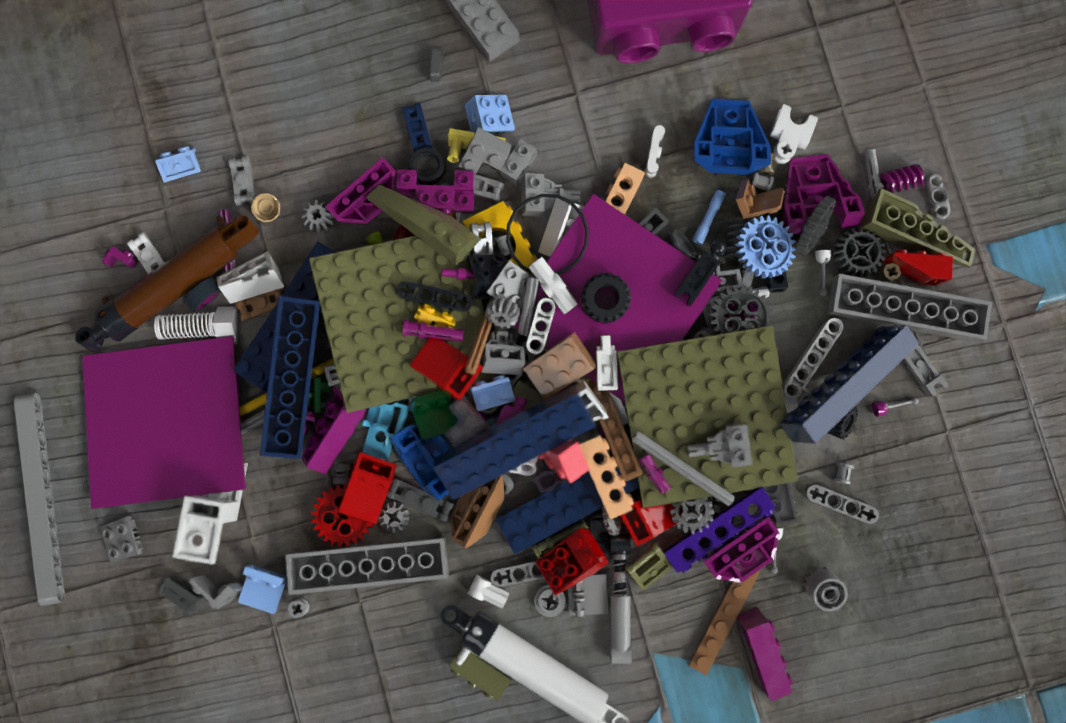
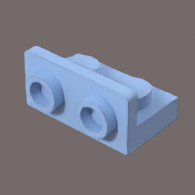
M189 146L177 149V153L171 154L168 151L159 154L160 158L155 160L163 182L201 172L195 155V147L189 149Z
M504 375L493 378V382L490 383L485 381L477 382L474 384L475 387L471 388L478 412L515 401L509 377L505 378Z

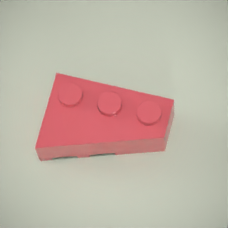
M567 441L538 456L540 460H545V463L551 470L554 468L561 479L565 478L569 483H572L589 470L577 441L572 443Z

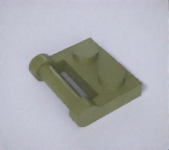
M655 542L648 551L631 565L627 564L624 567L643 591L673 567Z

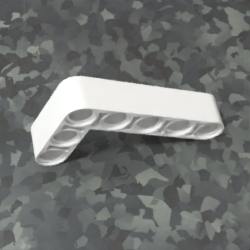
M832 318L822 324L782 384L785 400L795 407H798V403L805 396L811 395V392L805 387L843 331L841 320ZM830 323L835 326V332L829 330ZM819 339L824 340L825 348L819 346ZM809 354L814 356V364L808 361ZM798 370L804 372L805 377L803 380L798 378ZM788 386H792L794 389L792 396L787 393Z

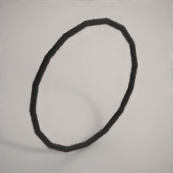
M539 194L526 199L513 211L507 223L506 243L514 261L521 269L533 274L514 255L509 241L510 225L516 213L528 202L542 197L558 198L570 204L581 216L585 228V239L578 258L566 269L554 272L560 275L568 272L581 260L588 246L589 229L584 214L574 202L557 194Z

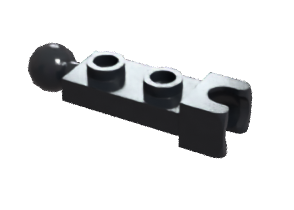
M713 242L710 247V254L706 251L703 252L674 294V297L678 298L682 293H686L689 297L686 303L688 307L694 303L721 263L717 256H722L726 251L723 242Z

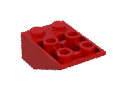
M896 250L894 253L889 254L885 261L882 262L885 265L897 264L900 267L901 274L918 285L939 286L952 280L953 256H946V253L927 255L925 251H916L912 254L907 253L906 250Z
M432 337L428 339L409 365L457 401L461 400L483 369L478 364L474 374L467 373L465 368L469 357L445 341Z
M359 452L355 458L338 513L376 524L397 464Z
M641 498L633 501L634 504L631 505L633 510L620 515L636 546L649 541L677 524L673 523L672 520L674 517L670 511L674 509L672 503L643 508ZM682 508L680 509V512H679V516H680V517H681V514L683 513Z
M579 528L535 563L554 596L595 574L607 565L609 561L591 531Z

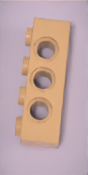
M627 163L624 164L623 168L619 167L614 176L617 180L614 185L610 184L606 192L608 197L605 202L626 214L644 178L645 172ZM625 182L629 185V188L622 189L619 184ZM618 199L621 205L614 206L611 200Z
M598 436L580 444L579 446L589 468L588 471L609 519L633 510L631 507L634 504L630 494H626L623 489L626 486L621 475L618 476L615 468L618 467L613 456L609 457L607 450L610 448L606 439H601V436ZM597 452L602 453L604 456V461L601 464H596L593 460V456ZM604 471H609L612 474V479L609 482H604L601 479V474ZM613 489H617L620 493L619 499L615 501L609 497V493Z

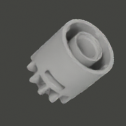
M816 566L815 572L809 569L810 576H804L807 582L803 583V586L815 604L824 611H834L842 607L848 595L844 583L826 566L823 569Z

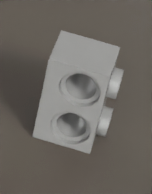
M520 139L501 168V177L517 186L537 156V149Z

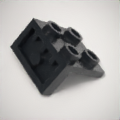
M468 255L467 260L474 277L470 293L472 299H494L487 291L507 264L504 255Z

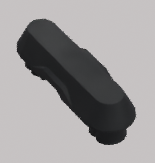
M596 510L590 514V531L610 562L609 535L603 522V511Z

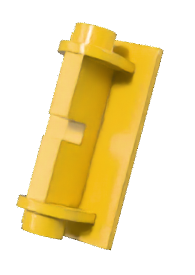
M419 304L418 311L420 313L416 312L414 316L418 323L424 321L427 325H431L432 321L436 322L434 326L453 328L452 326H455L456 319L451 314L435 311V308L428 304Z

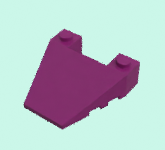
M828 154L790 159L781 221L784 222L783 228L789 226L788 234L803 233L802 229L808 220L807 216H812L817 205L826 196L836 200L833 213H837L841 228L860 226L865 215L861 198L852 191L850 183L844 180L840 174L841 171Z

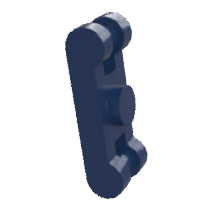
M420 102L415 103V106L402 107L414 152L424 147L432 148ZM411 114H418V116L413 118L410 116ZM424 137L425 141L417 142L416 138Z

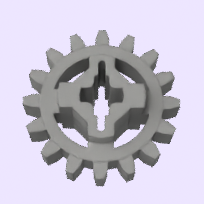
M708 497L672 503L674 509L670 511L671 515L674 516L672 518L673 523H677L678 529L683 527L684 533L688 529L691 530L692 534L695 533L696 529L701 533L703 526L709 528L707 521L713 522V517L711 516L714 514V509L711 508L712 502H707ZM705 507V516H702L701 512ZM682 508V510H683L684 512L681 514V517H680V516H679V512H680V509Z

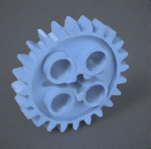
M768 215L764 218L763 216H759L757 219L753 218L750 222L744 224V227L739 230L741 234L736 236L740 240V242L735 244V246L740 247L736 254H741L742 256L738 261L744 260L745 263L742 267L748 266V273L755 271V277L761 275L764 279L768 276L769 278H773L775 275L779 276L782 272L788 270L787 266L793 264L790 260L796 257L792 254L797 249L792 247V244L796 241L790 239L793 233L788 234L789 226L783 228L784 222L777 223V217L770 219ZM751 242L755 244V249L752 248Z

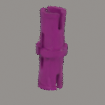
M650 453L639 459L648 474V479L652 480L659 493L663 494L671 487L665 480L662 469L658 468Z

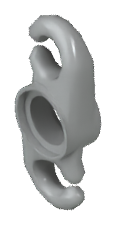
M931 174L926 180L928 201L933 205L934 212L939 208L944 209L945 214H934L937 219L943 220L950 213L948 192L943 188L942 182H939L937 186L931 183V180L934 178L939 181L942 179L938 174ZM935 192L942 194V201L934 199L933 195Z

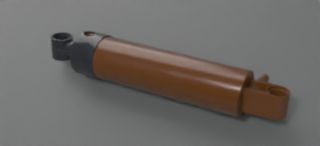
M217 216L216 220L219 228L214 227L116 298L109 300L108 297H103V306L94 313L97 321L95 326L92 328L87 326L80 328L75 335V341L91 352L98 351L102 347L105 338L110 337L115 341H122L141 325L191 291L199 283L239 257L238 250L257 237L259 233L258 227L247 216H240L229 224H226L222 216Z

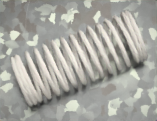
M204 312L202 314L194 313L193 315L191 313L189 315L177 314L176 316L174 314L172 316L169 314L167 316L157 315L154 320L156 337L158 339L195 338L196 336L214 337L216 335L212 327V316L214 318L215 312H207L206 314ZM203 314L205 316V332L203 328ZM186 315L188 318V333L186 331ZM190 315L192 317V332L190 329ZM194 315L196 316L197 332L195 331ZM199 315H200V318H201V333H200V330H199V320H198V316H199ZM173 316L175 318V334L173 332ZM177 316L179 317V328H180V332H179V333H178ZM181 316H183L184 333L182 332ZM168 317H170L171 335L169 333ZM159 318L162 325V335L159 328Z

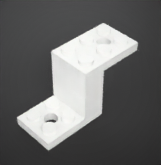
M244 463L245 477L248 463ZM243 490L185 496L173 558L215 564L223 523L237 521ZM197 534L203 539L200 546H196L193 542V538Z

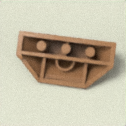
M502 476L460 496L451 513V540L468 548L487 534L504 501Z

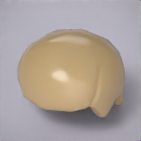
M269 193L259 194L252 201L251 212L259 221L272 222L280 214V203L274 195Z

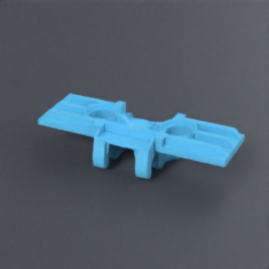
M406 399L399 400L392 405L387 403L370 407L367 419L363 420L361 424L362 426L370 427L362 453L385 461L389 460L393 446L391 437L403 430L408 411H411L410 406L405 405ZM398 407L401 408L394 434H391L389 429L395 408ZM379 431L385 433L386 440L384 442L376 440V434Z

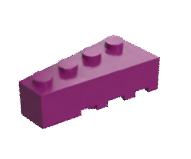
M334 385L332 390L334 392L332 400H327L325 408L327 410L324 417L318 419L316 434L311 435L301 456L307 468L326 474L333 466L336 457L343 450L346 441L354 433L355 427L364 417L366 409L347 413L342 390Z
M758 608L739 614L737 621L745 629L742 631V634L749 648H752V650H749L754 664L758 665L755 669L764 693L770 702L792 694L791 685H793L789 673L786 674L785 668L787 664L784 657L780 656L779 650H781L778 639L774 638L773 632H775L772 621H768Z

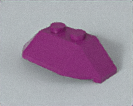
M382 157L326 205V209L338 222L367 225L382 212L379 207L367 199V196L379 184L395 191L396 171Z
M769 517L758 521L750 529H743L740 531V536L734 540H727L721 549L713 551L703 561L714 578L742 583L774 560L780 532Z

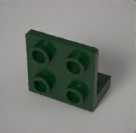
M443 390L414 397L410 403V408L422 440L458 430V425L449 403L451 396Z

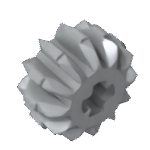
M315 200L314 205L308 202L309 209L303 208L306 214L302 215L301 218L306 220L303 224L305 227H309L310 231L313 232L316 229L318 233H321L322 227L327 231L328 227L326 225H333L330 219L334 218V216L326 209V202L323 201L320 204L318 200ZM319 213H320V215H321L320 219L317 217V220H316L315 215L317 214V215L319 216Z
M504 296L502 298L495 297L488 303L486 317L489 318L488 322L494 323V326L499 325L501 328L504 326L510 328L511 325H515L517 322L520 308L517 307L516 302L511 301V298L505 299Z

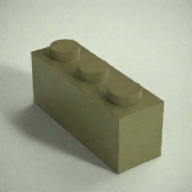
M460 647L449 665L450 671L458 677L462 675L473 688L477 689L479 687L484 691L483 694L489 699L493 700L495 698L499 700L512 678L472 652L469 653L462 665H458L456 660L463 647Z

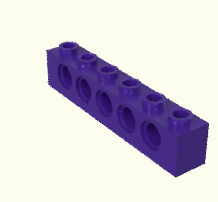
M762 487L756 488L721 513L715 515L713 522L707 521L709 528L703 526L701 533L698 529L695 530L694 534L690 532L663 552L676 572L679 573L681 571L684 573L692 568L691 564L695 561L701 562L708 557L707 553L713 549L714 551L721 549L725 545L724 542L728 539L734 540L740 536V531L744 528L750 529L757 524L756 520L762 516L763 518L770 516L776 506ZM751 504L757 505V511L754 514L748 513V507ZM735 515L741 516V522L738 525H733L731 522L732 517ZM718 526L725 528V533L721 536L715 534V529ZM702 537L709 539V543L705 547L699 545V540ZM691 548L693 554L690 557H684L682 555L684 549Z

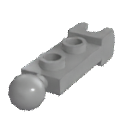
M919 345L903 359L921 385L920 387L926 396H936L937 393L934 385L939 389L948 387L942 375H939Z

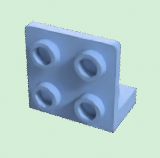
M474 95L464 104L471 132H476L478 127L487 132H512L515 130L506 95Z
M252 564L245 566L243 574L247 576L238 602L275 614L287 581V576Z

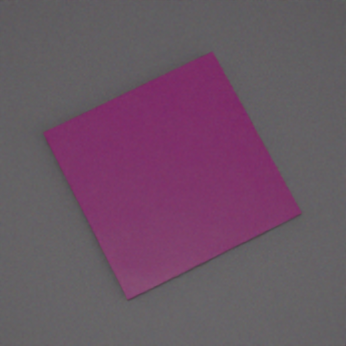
M593 194L581 211L584 214L589 229L588 246L581 260L568 272L559 275L566 284V289L572 294L578 304L564 314L555 303V313L544 348L548 350L575 332L596 362L597 346H601V336H610V346H615L617 352L682 341L722 280L713 274L694 303L688 307L686 303L689 297L686 293H682L678 298H675L674 294L696 262ZM578 215L547 261V264L554 272L566 269L578 258L584 246L585 228L580 215ZM603 272L605 274L613 273V275H618L622 280H625L627 287L630 288L631 295L630 306L626 313L615 322L607 324L598 323L592 318L590 319L581 305V294L586 282L592 276ZM540 281L537 287L532 323L539 301L544 298L553 300L545 293ZM601 287L594 294V302L601 309H611L617 303V294L609 287ZM543 303L541 310L548 313L552 310V305L550 303ZM522 308L519 311L520 314L515 325H511L519 330ZM540 321L536 324L535 328L537 331L543 332L546 330L547 325L545 322ZM534 340L536 343L541 345L540 341ZM617 354L618 390L607 391L625 402ZM596 366L585 375L595 383H597Z
M233 336L82 356L91 509L246 490L237 373L233 371L236 366Z

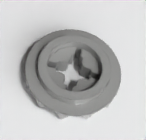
M386 503L379 514V523L385 531L391 533L400 532L408 525L409 511L402 503ZM397 510H399L397 512V518H399L401 522L393 521L392 523H390L391 518L387 513L394 514Z
M603 508L602 517L605 528L612 536L618 535L621 529L620 516L609 519L605 508Z
M549 585L537 591L534 603L540 614L546 617H554L563 611L566 599L563 592L556 596L553 594V600L558 602V604L551 603L547 609V602L542 598H549L551 593H553Z

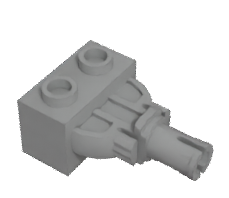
M525 173L521 179V203L539 194H557L572 202L579 203L580 196L578 195H580V190H564L561 188V184H554L551 180L545 179L544 174ZM542 197L530 201L521 208V215L540 217L545 211L553 208L556 198Z
M497 325L495 326V335L494 332L490 333L489 341L487 344L485 343L481 355V366L483 367L481 373L520 375L525 365L524 347L517 346L513 341V335L509 334L508 336L505 326L501 328Z
M747 423L726 425L727 429L719 431L715 436L707 437L710 442L688 445L689 456L710 455V460H719L723 463L732 464V467L753 465Z

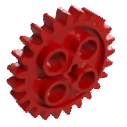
M337 484L336 490L329 487L330 493L328 494L322 491L324 498H316L320 503L319 505L313 504L317 511L311 512L312 515L316 516V519L311 520V522L317 523V526L313 529H320L321 531L318 537L324 535V542L330 539L331 546L338 542L340 548L343 542L349 547L350 541H353L355 545L357 544L356 538L358 537L364 540L362 533L369 534L370 532L366 529L367 526L373 527V524L348 516L347 520H341L336 530H332V527L340 518L336 499L344 495L347 484L344 485L343 489H341L339 484ZM327 513H333L335 516V520L331 524H327L324 520V516ZM345 523L351 527V531L347 535H343L340 531V527Z

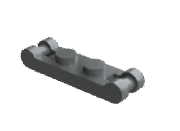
M394 477L387 493V497L447 523L450 519L449 514L455 507V504L447 500L440 499L437 501L424 490ZM398 486L404 488L401 495L396 493ZM439 504L444 506L442 513L437 511Z

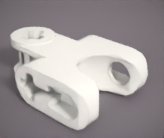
M783 104L769 136L777 139L773 151L775 162L786 164L793 157L797 148L802 150L807 148L818 117L809 115L804 124H795L790 119L792 108Z

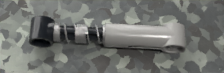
M610 534V554L613 555L612 558L614 560V565H612L614 567V572H612L614 581L613 593H615L611 595V664H631L630 595L626 593V589H628L626 586L628 573L624 568L628 562L626 559L631 549L630 534H618L615 536Z

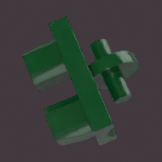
M321 378L312 379V393H310L309 388L308 405H310V398H312V413L315 414L326 411L327 400L330 401V399H321V392H330L331 387L328 386V381L321 380Z

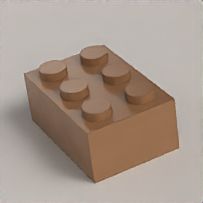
M573 332L528 362L523 369L546 400L592 371L596 366V362L576 333Z

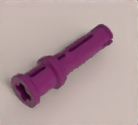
M405 319L403 336H418L419 339L432 337L463 342L464 329L427 325L424 321L417 323Z

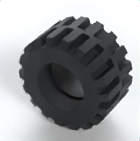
M603 272L592 276L586 282L581 294V305L588 317L595 320V322H602L603 324L612 323L620 319L628 310L631 300L630 288L627 287L626 281L610 272L608 274ZM609 287L616 292L617 303L613 308L604 310L595 304L594 294L599 288Z

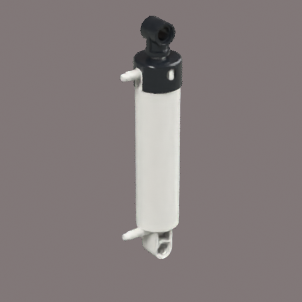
M448 605L441 611L440 618L445 625H448L460 634L463 631L465 632L459 642L463 649L456 660L458 665H462L469 653L472 652L581 723H615L617 718H621L623 723H629L625 715L606 704L608 699L607 692L503 627L498 621L482 611L476 614L472 622L470 621L471 616L454 605ZM453 610L456 613L455 620L448 621L445 618V612Z

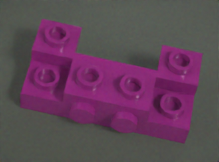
M397 170L398 193L448 215L451 213H474V171H455L454 186L417 185V170Z

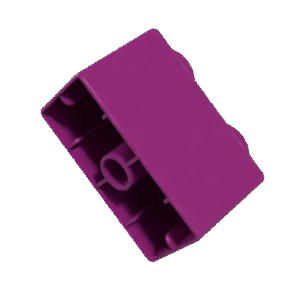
M587 0L596 52L599 55L615 53L617 61L628 64L649 60L660 52V46L690 42L691 48L697 52H710L722 49L732 44L736 39V34L739 33L753 4V0Z

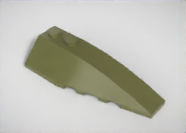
M380 184L367 196L369 201L455 266L481 241L479 236L452 216Z
M881 188L866 209L860 226L863 231L869 229L870 234L876 232L875 236H880L881 239L914 252L925 251L927 255L946 253V256H953V264L971 267L975 249L957 235L953 236L949 233L948 228L944 225H939L933 221V217L928 213L924 214L920 211L919 206Z

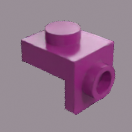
M113 246L105 252L104 259L102 260L104 264L113 267L118 259L132 268H135L138 263L133 259L134 255L125 249L121 251Z

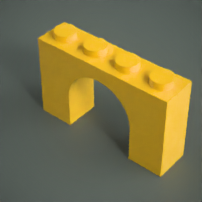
M504 201L464 220L463 224L470 230V224L477 223V225H482L483 222H490L492 232L506 233L507 223L513 211L510 205L506 206ZM513 220L510 225V235L516 244L514 255L525 267L529 268L538 259L535 254L531 255L529 251L531 248L527 238L523 239L520 233L522 228L519 222H514ZM479 232V237H483L484 232ZM513 258L510 259L511 262L520 267Z

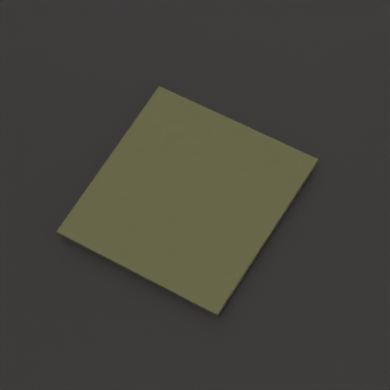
M413 236L309 258L347 413L441 390L409 366L430 337L419 339L418 336H403L405 319H408L410 322H417L414 316L416 312L420 313L418 311L420 303L400 299L397 296L396 289L401 282L408 281L467 294L471 297L470 293L474 279L465 278V280H457L456 277L441 276V269L457 270V268H466V270L471 271L467 260L468 255H470L469 253L455 266L420 238ZM404 286L403 289L400 288L404 296L412 293L414 294L412 298L416 299L418 288L415 287L414 291L408 290V286ZM421 290L419 296L422 300H429L430 292L428 290ZM441 294L439 301L441 304H448L450 298L447 294ZM453 296V303L451 304V306L454 307L455 303L461 304V308H464L466 305H468V303L465 302V298H463L461 301H456V296ZM472 299L473 305L467 312L434 307L435 311L440 313L447 312L456 319L455 326H452L453 329H464L463 342L441 340L469 357L484 316L481 299ZM488 334V337H487V340H486V344H487L488 341H489V336H490V334ZM480 372L473 382L496 377L500 374Z
M773 326L617 352L631 439L637 431L641 432L729 493L798 481L792 441L780 425L785 419L787 410ZM747 423L753 465L732 467V464L723 463L719 460H710V455L689 456L688 445L710 442L707 437L715 436L719 431L727 429L726 425ZM632 441L633 451L643 475L638 476L643 508L712 496L650 454L658 468L662 469V474L671 487L665 493L660 494L652 480L648 479V474L639 461L641 457L649 454V452Z

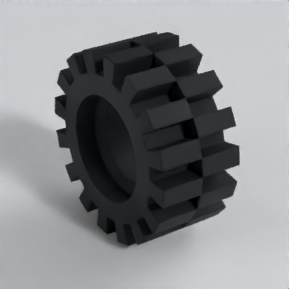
M853 407L827 433L843 440L845 437L847 438L848 433L850 434L852 432L851 429L855 427L854 423L857 421L858 409Z

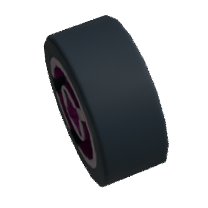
M207 278L186 295L184 302L193 312H198L211 303L220 294L221 290L213 278Z

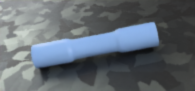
M715 191L709 203V208L692 239L694 243L703 244L709 232V227L726 196V193L723 191Z

